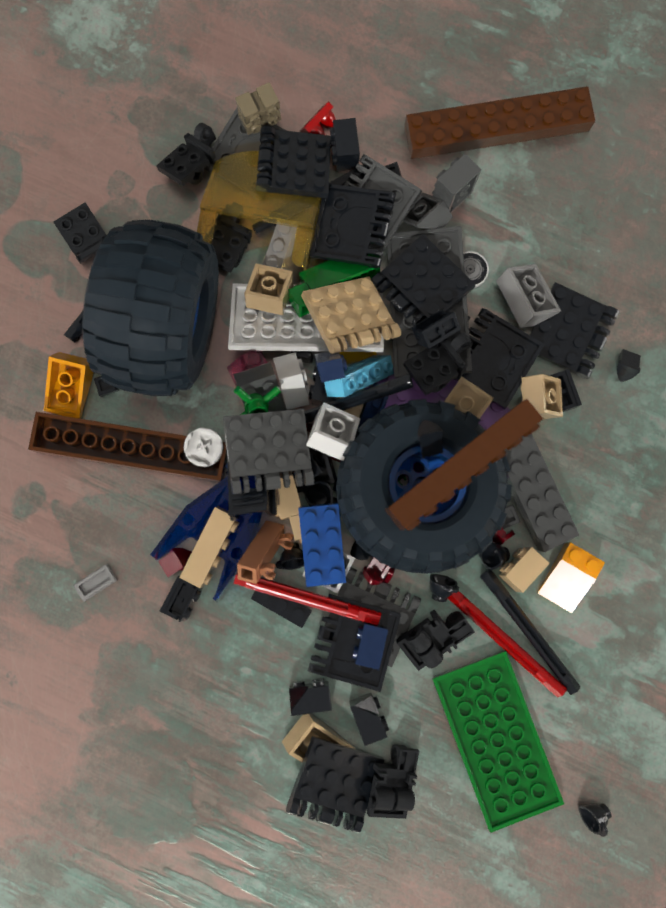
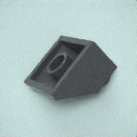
M422 192L403 222L417 228L437 229L446 226L453 216L444 200Z

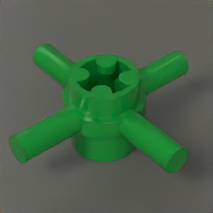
M240 386L234 389V393L245 402V411L240 415L268 412V402L282 392L278 386H275L264 396L258 393L248 395Z

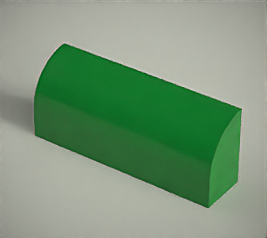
M329 260L299 272L301 284L306 282L311 290L369 276L372 279L380 272V268H370L364 265Z

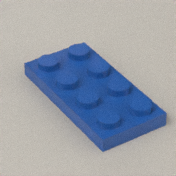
M331 503L298 507L306 587L346 583L339 504Z

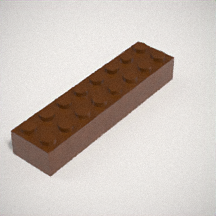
M526 398L385 511L400 530H412L421 523L419 520L421 516H429L438 509L436 504L439 502L443 504L456 495L453 492L456 488L459 491L473 481L470 477L481 475L489 468V462L493 464L507 454L504 451L505 449L509 451L523 441L522 436L527 437L541 426L538 423L543 420V417Z

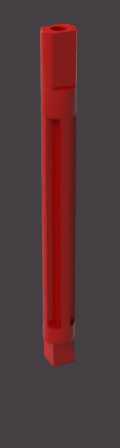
M238 572L233 584L378 626L381 618V612L268 579L260 578L258 583L254 584L239 580Z
M460 591L448 597L458 609L557 698L564 695L567 688Z

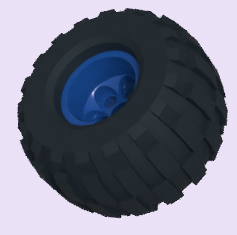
M132 220L127 221L123 226L113 227L105 236L90 270L84 300L82 327L87 362H89L90 369L93 372L102 375L101 379L105 383L133 393L150 396H173L179 390L190 389L197 380L204 365L212 335L219 277L218 260L214 246L202 241L203 237L200 233L182 225L167 222Z
M426 399L409 400L408 403L393 404L386 407L374 417L366 420L358 428L354 441L348 442V447L342 455L346 458L344 461H340L336 492L344 524L356 540V543L366 553H369L379 562L391 568L413 573H440L441 571L457 568L468 563L471 558L478 553H482L492 543L493 536L497 530H501L507 517V513H505L507 502L511 501L512 485H508L507 472L510 471L507 456L502 457L493 464L489 462V468L476 477L474 475L470 477L473 481L463 489L458 491L456 488L453 491L456 495L443 504L441 502L436 504L438 509L429 516H421L419 518L421 523L412 530H400L385 511L430 475L433 470H436L483 433L485 429L479 424V418L469 411L463 413L455 409L454 404L440 400L438 403L427 402ZM424 420L431 421L443 429L442 442L444 453L422 457L417 432ZM414 463L422 465L423 470L421 473L414 471ZM398 476H406L408 480L407 485H400L398 483Z

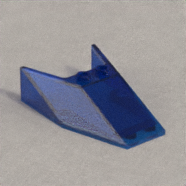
M228 476L183 509L150 554L153 559L157 561L170 552L172 548L177 547L188 538L198 541L215 507L219 506L227 511L229 510ZM240 477L241 490H243L242 477ZM248 477L250 489L256 488L255 482ZM263 512L239 515V520H237L239 525L234 533L231 532L228 538L231 541L227 549L222 550L220 554L225 564L216 594L213 597L216 603L235 577L237 564L255 538Z

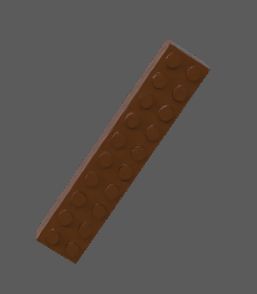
M587 86L407 114L405 130L411 159L588 132L595 123V116L589 87Z
M35 412L28 450L36 453L221 483L224 481L225 465L227 464L226 442H223V454L219 461L211 466L201 467L191 463L186 457L184 442L187 436L42 412Z

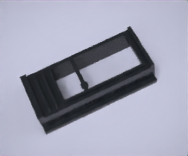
M227 456L228 515L230 520H239V515L257 512H265L269 516L277 515L276 489L266 490L264 475H261L262 491L251 488L248 493H244V490H241L240 494H232Z

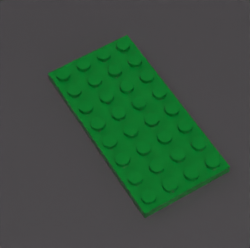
M505 650L432 678L490 833L564 805L563 798Z

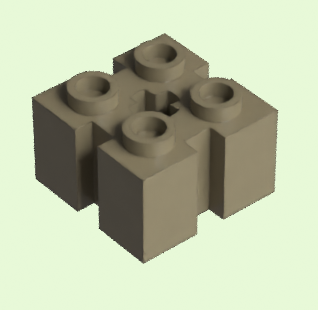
M270 82L256 88V91L252 93L247 92L235 98L238 116L248 135L260 132L261 127L266 124L273 126L281 120L280 102Z

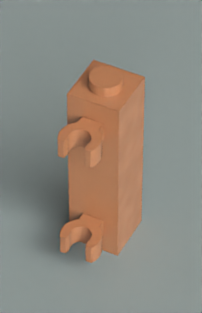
M268 520L264 522L237 564L239 580L257 584L262 575L268 580L274 579L276 573L273 571L276 565L270 563L280 545L287 550H291L294 545L291 542L294 535L291 533L284 534V524Z

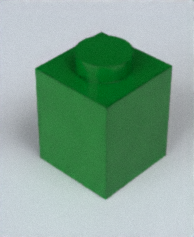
M306 282L288 289L289 302L299 318L309 314L301 297L303 291L310 290Z

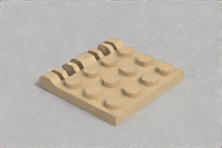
M370 276L302 292L301 297L331 354L347 350L345 338L350 347L354 349L358 346L362 347L374 342H380L381 335L385 340L401 336L399 325L393 321Z

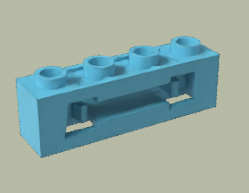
M373 355L348 366V371H344L345 378L324 382L327 397H346L394 374L391 355Z

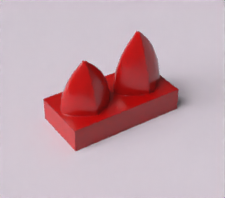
M329 101L324 104L303 126L300 132L325 135L319 122L325 126L333 127V120H335V116L331 111L333 105Z

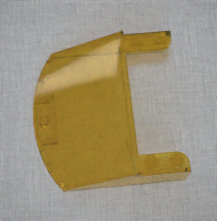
M259 151L234 153L216 160L199 207L201 211L197 232L202 235V241L212 243L217 213L296 227L292 261L297 267L303 268V270L309 269L311 260L310 250L322 198L258 191L256 189L257 174L260 173L257 169Z

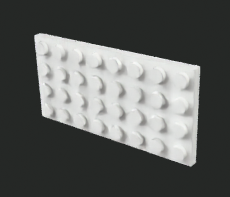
M233 284L228 339L229 350L329 351L310 313L299 318L289 299L283 315L247 308L244 293L248 284ZM378 291L381 299L383 300V292L380 293ZM381 335L380 342H374L362 347L358 346L354 349L350 347L345 338L347 350L343 352H383L384 338Z

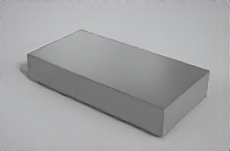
M105 564L73 586L83 602H85L118 579L110 566Z

